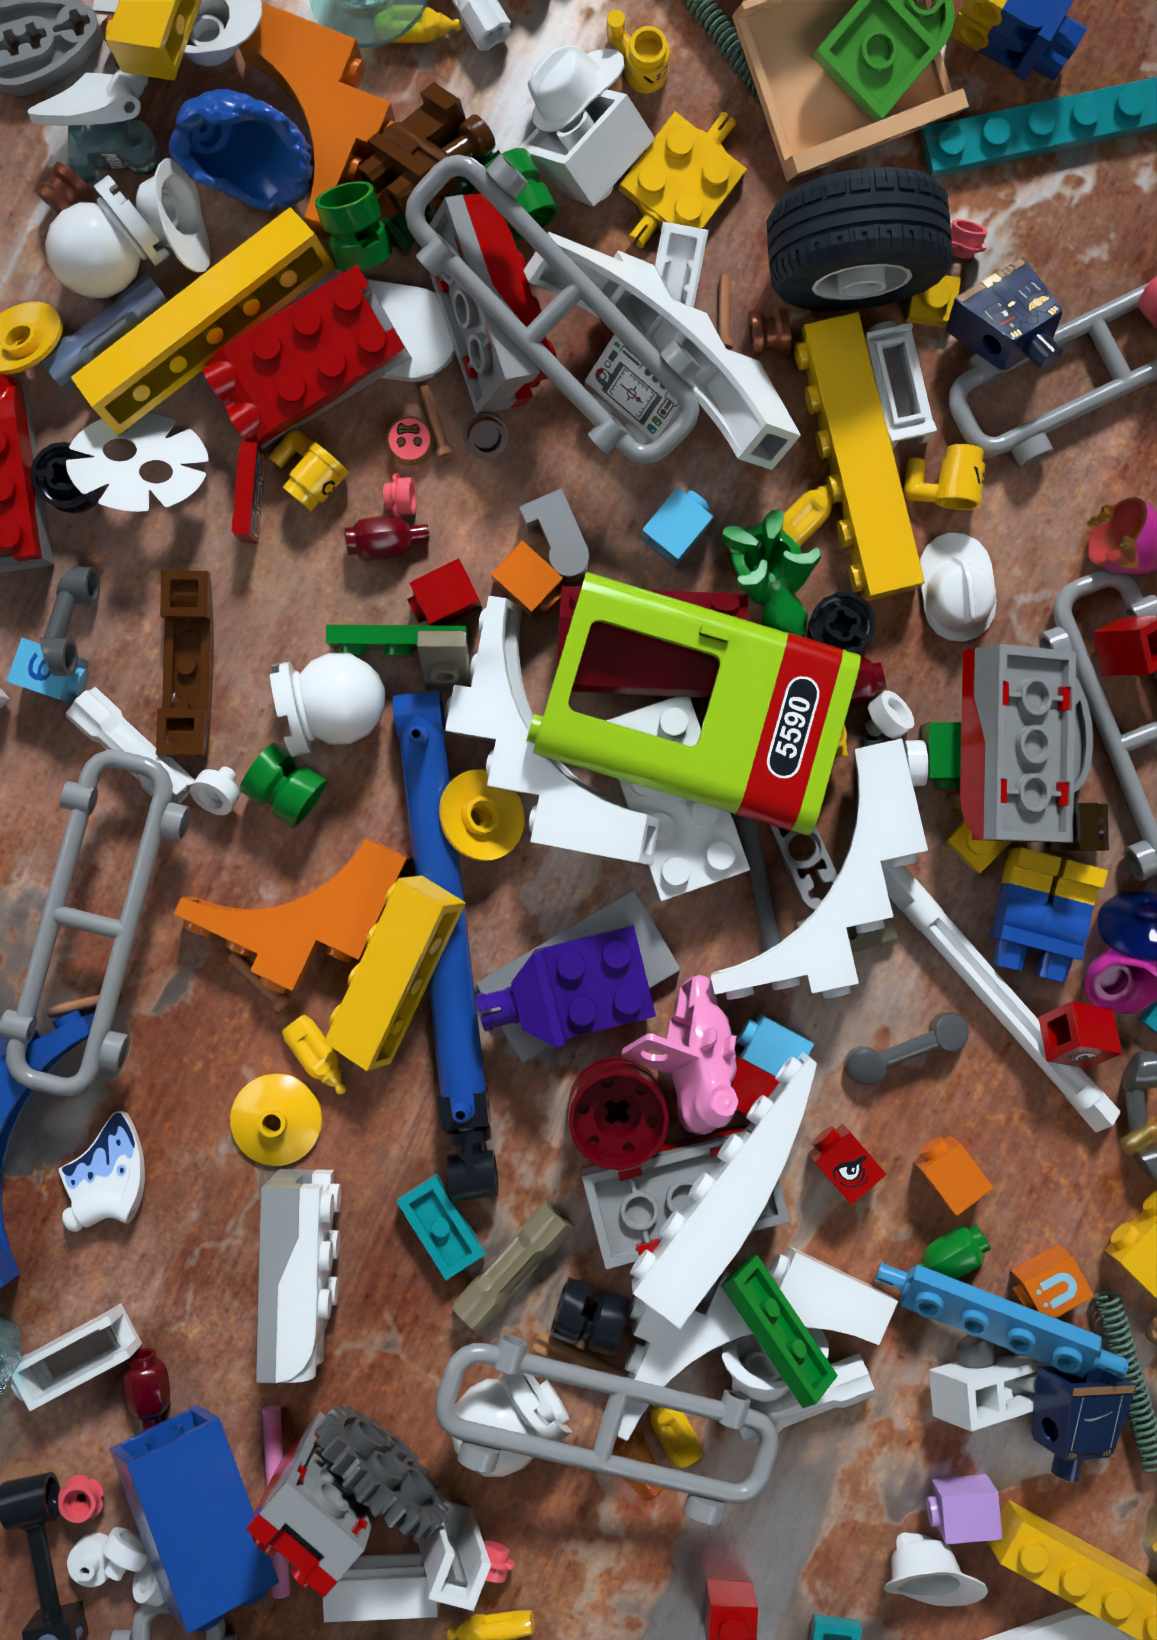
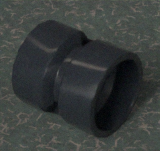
M568 1277L557 1304L549 1337L572 1345L583 1340L586 1343L587 1350L612 1358L617 1351L630 1308V1297L609 1290H605L598 1295L595 1294L593 1285ZM581 1314H591L590 1320H588L585 1316H582Z

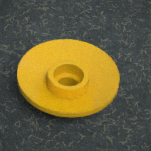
M26 302L15 305L0 313V374L9 375L25 371L41 362L52 352L58 344L63 331L62 318L54 307L44 302Z
M484 769L466 771L449 782L440 799L439 819L444 835L459 853L473 860L491 861L505 856L518 844L524 829L525 815L518 793L487 786L489 777ZM471 811L476 812L480 818L478 826L472 820Z
M278 1073L263 1075L248 1083L235 1098L230 1114L231 1132L240 1150L252 1160L269 1166L288 1165L304 1157L317 1142L322 1128L321 1106L313 1090L300 1079ZM267 1115H276L280 1119L281 1126L279 1130H270L266 1126L265 1120Z

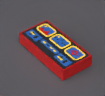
M241 441V444H239L231 532L242 543L258 544L266 453L257 442Z

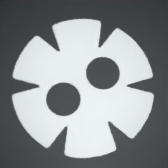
M147 413L131 425L127 432L124 431L119 436L114 433L103 419L88 425L74 438L69 448L94 457L67 460L66 467L70 479L82 494H87L109 484L100 498L99 504L122 511L144 512L149 510V491H152L165 507L175 505L192 495L204 481L206 473L182 466L181 464L207 462L208 454L201 439L191 429L165 438L176 421L166 416ZM127 439L135 444L137 452L133 458L119 462L108 459L103 453V447L110 440ZM160 460L172 467L173 475L166 482L154 484L143 480L139 474V469L148 461Z

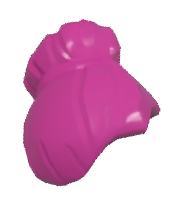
M1139 927L1124 928L1117 937L1115 946L1104 951L1091 962L1085 974L1084 990L1089 1002L1097 1007L1112 1009L1113 1012L1124 1014H1137L1156 1002L1157 935Z

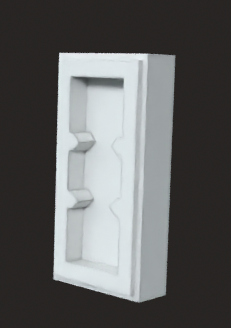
M663 222L655 268L671 299L694 308L709 230Z

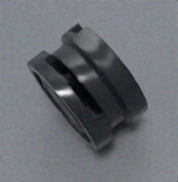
M52 443L43 448L33 460L30 471L32 486L38 496L60 511L70 514L86 512L98 503L104 493L105 485L87 494H82L68 475L66 461L93 457L71 450L69 448L71 443Z
M836 592L826 598L824 597L816 605L808 621L809 639L859 654L871 641L875 631V615L870 604L861 596L851 592Z

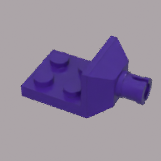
M634 925L534 949L513 978L511 986L503 990L476 995L479 1012L497 1007L501 1008V1010L482 1014L480 1019L484 1031L493 1030L495 1027L511 1023H521L522 1030L555 1048L565 1046V1039L656 1017Z

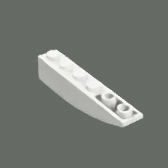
M804 1052L797 1059L791 1056L782 1065L775 1077L779 1084L768 1098L761 1095L752 1105L746 1116L750 1123L739 1137L736 1134H732L726 1140L717 1155L721 1159L720 1163L711 1175L704 1172L696 1180L688 1194L692 1198L690 1203L681 1214L675 1211L670 1215L660 1230L659 1235L663 1237L661 1242L652 1253L645 1250L630 1271V1274L634 1276L631 1280L633 1294L679 1329H681L741 1248L764 1210L786 1164L804 1115L817 1063Z

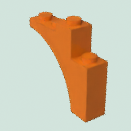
M262 2L263 15L258 28L248 40L238 47L246 64L255 67L269 76L291 97L310 127L314 149V181L304 217L309 228L316 236L328 241V237L331 234L326 233L322 228L315 207V200L321 193L332 187L361 180L357 167L365 162L364 159H368L373 155L367 140L377 132L382 135L389 125L396 122L390 101L357 89L364 75L365 62L361 58L355 38Z
M364 838L360 848L351 860L333 878L308 895L292 902L264 909H241L209 903L194 896L181 897L173 914L185 919L183 927L193 933L209 937L212 932L227 939L225 947L240 955L251 957L252 952L257 953L258 955L250 971L261 976L259 983L262 986L284 994L286 988L293 991L301 987L321 943L327 945L325 953L343 962L350 963L352 957L357 960L362 959L367 948V935L371 928L379 922L386 904L384 900L386 893L398 878L403 877L411 858L377 841Z

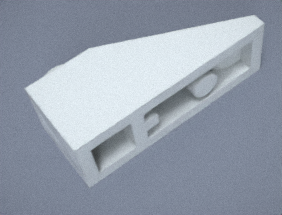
M1011 1354L995 1356L996 1363L984 1368L964 1367L956 1361L929 1369L933 1417L972 1432L1033 1412L1038 1367L1050 1365L1025 1355Z

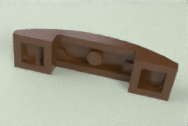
M162 570L160 616L165 619L162 708H157L156 755L205 756L211 716L214 668L213 602L210 573L208 571Z

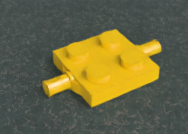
M675 111L622 180L618 191L634 202L643 215V218L628 235L629 240L633 244L638 239L637 247L643 249L657 228L662 230L663 222L704 229L742 179L747 168L730 156L721 145L736 126V122L732 117L724 125L729 114L721 112L706 133L694 127Z

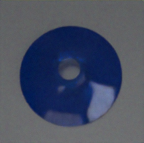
M1124 892L1113 896L1102 905L1098 912L1097 929L1101 938L1109 947L1130 958L1143 961H1157L1156 892Z

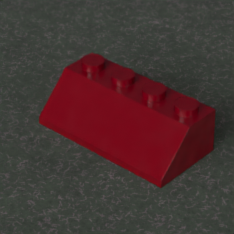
M561 586L557 669L582 586ZM648 590L749 621L748 594ZM596 622L589 629L571 692L710 698L719 669V662L712 655L606 623ZM703 635V636H706V637H709V638H712V639H716V640H719V641H722V642H726V641H723V640H720V639H717V638H713V637H710V636H707V635Z

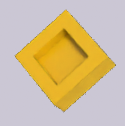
M945 275L935 286L910 297L906 322L946 328L954 298L959 296L961 277Z
M964 820L943 842L975 873L980 874L1012 841L972 840V832L966 826Z

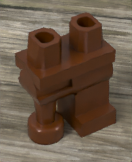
M435 82L420 93L423 105L402 122H394L389 125L382 135L377 132L367 140L373 155L357 167L361 181L371 183L374 186L376 195L384 190L388 202L393 209L405 216L407 200L413 189L435 164L445 157L457 154L468 157L473 154L477 157H482L496 145L494 135L486 122L475 114L466 119L460 99ZM457 176L451 178L426 206L427 210L433 213L442 203L440 196L454 192L457 185Z

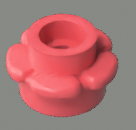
M955 219L952 221L950 227L953 256L962 259H972L975 253L986 250L987 245L984 243L988 232L986 228L968 220Z
M399 473L393 474L392 483H385L383 486L386 511H393L394 516L397 518H403L404 515H413L417 509L415 481L413 477L400 478Z
M82 1474L69 1478L66 1482V1487H62L58 1495V1508L61 1515L73 1523H81L89 1518L96 1517L103 1508L101 1497L104 1495V1490L100 1482L94 1478L89 1480L86 1475ZM78 1495H85L86 1500L80 1501Z
M485 1540L484 1544L491 1562L486 1580L503 1583L506 1580L508 1571L513 1570L515 1567V1562L508 1557L510 1550L501 1543Z

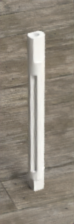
M889 859L881 861L889 898L917 930L925 935L1061 1090L1068 1102L1095 1132H1099L1113 1126L1121 1112L1080 1067L1046 1061L1040 1024L1035 1015L948 918L940 905L904 865L891 868Z

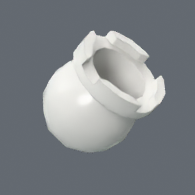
M109 175L94 185V188L101 196L97 198V203L79 202L62 210L50 224L45 242L47 262L57 280L72 293L89 299L110 298L124 291L137 276L140 259L146 260L148 257L156 266L170 255L164 247L157 245L153 248V245L160 240L129 199L126 200L120 191L113 196L111 192L118 186Z
M327 653L311 660L301 673L294 670L290 661L271 665L273 674H270L276 713L278 717L286 715L288 717L291 736L284 737V741L292 757L311 753V742L315 738L330 745L351 744L368 736L382 717L385 706V688L380 676L369 664L350 653Z
M502 1372L504 1379H485L471 1386L455 1404V1412L458 1417L472 1422L560 1442L572 1433V1430L566 1424L562 1425L569 1420V1416L550 1382L545 1380L539 1384L534 1376L520 1372L516 1375ZM452 1437L454 1450L459 1454L462 1441ZM501 1450L494 1472H474L485 1477H504L524 1469L534 1457Z

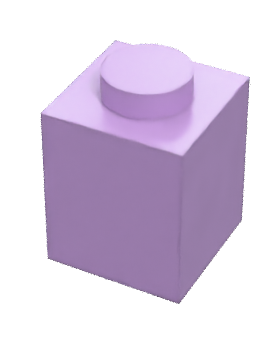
M987 1474L932 1479L933 1496L926 1497L927 1515L930 1526L938 1528L946 1544L1003 1540L999 1495Z

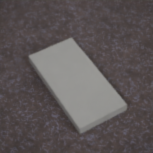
M635 890L625 894L534 948L537 949L634 925L649 988L681 970ZM534 949L476 982L480 992L487 994L511 986L513 978ZM500 1007L491 1009L492 1012L501 1010ZM521 1023L501 1026L522 1063L551 1047L548 1043L522 1030Z

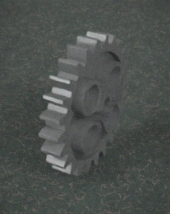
M338 1405L337 1408L333 1407L318 1424L319 1427L315 1433L319 1438L316 1442L325 1449L321 1453L322 1457L333 1463L330 1470L342 1476L344 1479L343 1487L351 1490L357 1502L370 1508L373 1516L382 1515L388 1527L392 1528L396 1524L405 1536L410 1532L416 1539H419L421 1536L428 1539L448 1517L446 1513L449 1508L444 1504L446 1497L438 1491L440 1485L429 1478L431 1471L417 1462L419 1460L418 1455L414 1454L404 1441L393 1435L389 1428L386 1431L382 1429L377 1419L373 1418L370 1421L362 1410L356 1413L351 1406H347L345 1409L342 1405Z

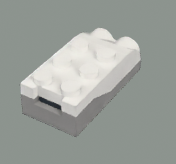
M279 1169L261 1187L256 1383H296L308 1381L316 1377V1365L324 1361V1331L328 1326L332 1306H337L339 1296V1278L332 1277L333 1259H338L340 1251V1231L333 1230L334 1212L340 1211L341 1184H334V1170Z

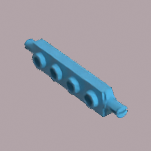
M880 1262L874 1281L901 1290L900 1306L914 1311L925 1318L934 1319L962 1330L968 1335L982 1338L1005 1347L1016 1354L1025 1355L1053 1366L1059 1371L1070 1373L1080 1378H1083L1087 1372L1095 1368L1117 1375L1120 1378H1124L1127 1373L1129 1359L1103 1350L1102 1336L918 1264L907 1272L886 1265L883 1262Z

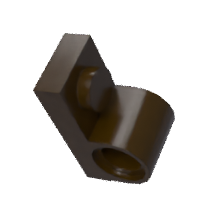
M1074 803L1073 842H1046V852L1109 850L1108 804Z

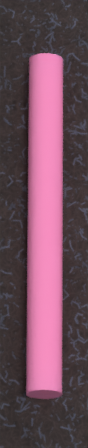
M270 1405L262 1408L266 1488L283 1459L281 1406ZM277 1551L270 1558L279 1583L272 1586L271 1590L272 1597L280 1599L289 1596L291 1593L289 1561Z

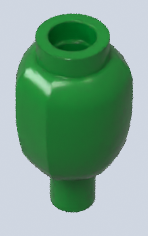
M977 1224L971 1228L958 1226L939 1236L929 1244L924 1251L923 1262L918 1265L957 1279L979 1267L984 1261L985 1253L992 1248Z

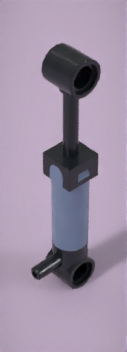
M53 1472L3 1482L0 1486V1522L3 1528L8 1531L20 1528L26 1532L41 1608L36 1611L23 1629V1640H84L89 1631L83 1601L60 1605L45 1529V1523L57 1520L60 1514L58 1508L60 1485Z

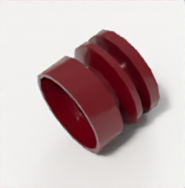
M610 1056L595 1060L581 1070L570 1088L568 1124L572 1141L584 1158L601 1168L621 1171L641 1166L656 1155L666 1139L669 1115L660 1083L650 1069L620 1056ZM624 1099L626 1112L621 1114L616 1110L611 1115L608 1114L609 1100L619 1103Z

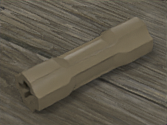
M545 1200L524 1223L521 1231L453 1302L452 1308L457 1316L472 1330L481 1334L504 1309L509 1298L575 1230V1225L553 1203Z

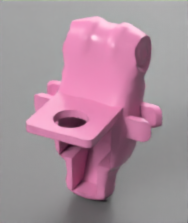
M697 975L687 979L678 990L677 1005L674 1015L670 1019L667 1037L663 1038L655 1034H646L624 1047L621 1056L659 1070L660 1073L670 1074L677 1094V1116L685 1131L705 1135L711 1133L716 1128L724 1127L731 1121L739 1102L735 1090L731 1087L737 1071L735 1061L736 1036H732L728 1017L717 1004L711 979L706 976ZM644 1050H658L664 1052V1054L655 1055L645 1052Z

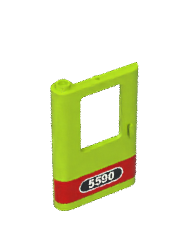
M586 572L544 716L533 715L526 742L535 744L533 754L809 836L816 825L857 679L861 656L822 642L783 632ZM596 622L606 623L716 657L719 662V669L699 739L695 745H684L573 711L569 707L570 693L592 624ZM703 635H707V636H710V637H713V638H717V639H720V640H723V641H726V642H722V641H719V640H716V639H712V638H709V637H706V636H703Z

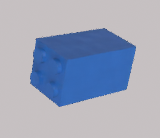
M196 1405L109 1448L166 1608L187 1634L193 1631L200 1633L213 1628L221 1622L224 1613L239 1605L246 1607L257 1603L267 1595V1589L279 1583L270 1556L263 1553L255 1545L252 1535L246 1530L254 1511L219 1417Z

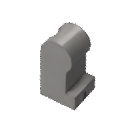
M562 488L519 506L520 515L527 531L540 528L550 550V566L563 577L564 582L571 583L584 577L589 567L588 547Z

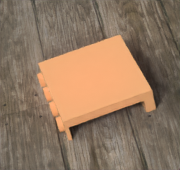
M743 0L732 15L787 182L921 130L923 127L954 117L968 108L969 105L964 88L952 91L941 52L935 56L886 116L874 123L811 57L813 52L857 0ZM913 0L917 7L928 10L925 0Z

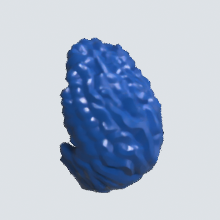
M229 89L207 91L198 97L185 101L181 105L177 113V128L171 134L168 146L172 159L182 167L193 181L205 186L207 189L223 191L227 197H232L243 202V204H247L252 208H258L267 213H273L276 209L287 210L292 205L301 202L310 191L308 180L312 178V173L314 172V167L309 163L311 155L308 152L312 150L311 145L307 143L304 134L299 132L297 125L286 115L284 116L283 112H279L263 100H255L247 94Z

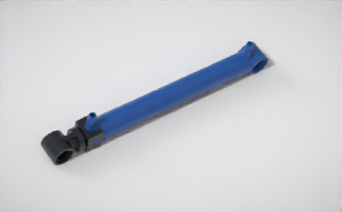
M440 690L394 695V721L400 744L415 876H424L464 901L459 852L447 840L439 819L440 799L450 782ZM464 906L428 983L440 1088L438 1101L442 1131H445L446 1144L456 1146V1154L447 1155V1177L451 1201L499 1196L494 1149L484 1151L483 1145L484 1141L492 1138L491 1126L489 1125L491 1110L488 1086H486Z

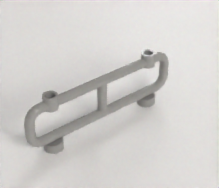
M457 154L443 158L416 185L407 200L405 217L408 229L415 240L423 247L416 255L417 259L436 277L443 270L451 276L595 426L588 435L603 452L609 454L616 448L632 462L641 464L658 462L669 455L690 434L697 423L699 415L698 398L687 383L701 368L697 361L675 339L659 353L515 200L529 183L503 155L499 154L487 169L472 157ZM462 176L468 179L567 283L563 290L528 327L466 265L454 248L426 222L424 215L426 206L451 178ZM581 299L679 403L680 413L676 421L651 444L643 445L636 442L628 434L626 428L611 413H608L541 343L547 334Z
M1150 282L1058 326L1053 340L1059 346L1089 333L1113 381L997 437H990L982 432L968 406L967 395L973 388L997 380L1006 372L1030 361V359L1027 357L1007 370H999L980 355H974L970 359L973 368L955 380L950 389L948 400L951 415L965 441L969 445L982 448L984 455L996 456L1011 451L1019 468L1038 461L1053 451L1046 433L1157 380V359L1131 371L1106 323L1139 307V298Z
M1101 570L1074 580L1061 589L1055 598L1053 615L1057 627L1040 633L1038 643L1040 648L1076 651V676L1088 701L1090 711L1142 837V841L1124 848L1125 862L1134 878L1138 881H1143L1157 875V823L1128 752L1157 741V721L1121 735L1073 617L1072 606L1077 599L1111 587L1119 591L1124 600L1125 617L1157 615V597L1153 594L1143 597L1135 580L1127 574ZM1155 671L1153 674L1157 682V671Z
M106 750L97 753L85 763L78 783L67 781L63 787L60 807L70 810L22 993L17 1011L7 1009L0 1020V1037L9 1039L6 1048V1064L9 1073L19 1084L29 1089L56 1096H74L83 1093L94 1083L100 1067L119 1072L125 1063L130 1046V1035L112 1031L113 1018L161 838L181 843L186 834L191 813L189 806L171 802L173 784L169 772L161 763L149 757L122 750ZM110 768L146 776L154 785V793L120 920L65 906L89 815L92 814L96 806L98 781L101 774ZM60 925L114 938L81 1067L77 1074L69 1078L36 1071L27 1064L25 1059L27 1046L36 1030V1013Z
M501 1334L497 1345L472 1343L461 1347L451 1356L444 1370L436 1396L435 1414L441 1428L448 1435L462 1441L457 1460L471 1470L492 1473L495 1471L500 1451L513 1452L688 1493L684 1506L685 1514L707 1525L720 1524L726 1503L743 1504L755 1499L765 1489L770 1479L779 1443L776 1426L767 1415L749 1408L751 1399L740 1392L724 1390L722 1399L719 1401L525 1353L528 1343L519 1337L508 1334ZM483 1363L491 1365L495 1369L507 1374L516 1375L520 1372L609 1394L593 1450L472 1422L458 1417L454 1406L466 1369L473 1364ZM628 1399L716 1420L722 1425L733 1429L741 1430L745 1427L755 1430L759 1434L760 1443L749 1477L741 1483H730L612 1455Z

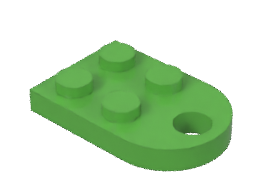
M857 0L813 52L811 57L874 123L878 122L886 116L947 43L954 26L953 0H932L930 9L923 10L917 7L913 0Z

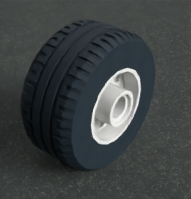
M869 167L842 171L811 180L790 190L781 197L766 221L771 286L784 302L798 308L837 311L871 308L901 301L925 292L938 284L947 273L953 260L948 195L936 179L927 173L913 169Z

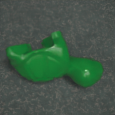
M778 509L771 510L765 516L762 523L749 526L744 530L739 526L726 527L723 530L721 540L730 550L732 563L738 576L737 585L745 590L754 603L764 606L761 625L805 637L808 612L795 594L804 585L813 569L819 563L821 551L815 547L809 553L802 554L797 543L785 533L783 529L784 511Z

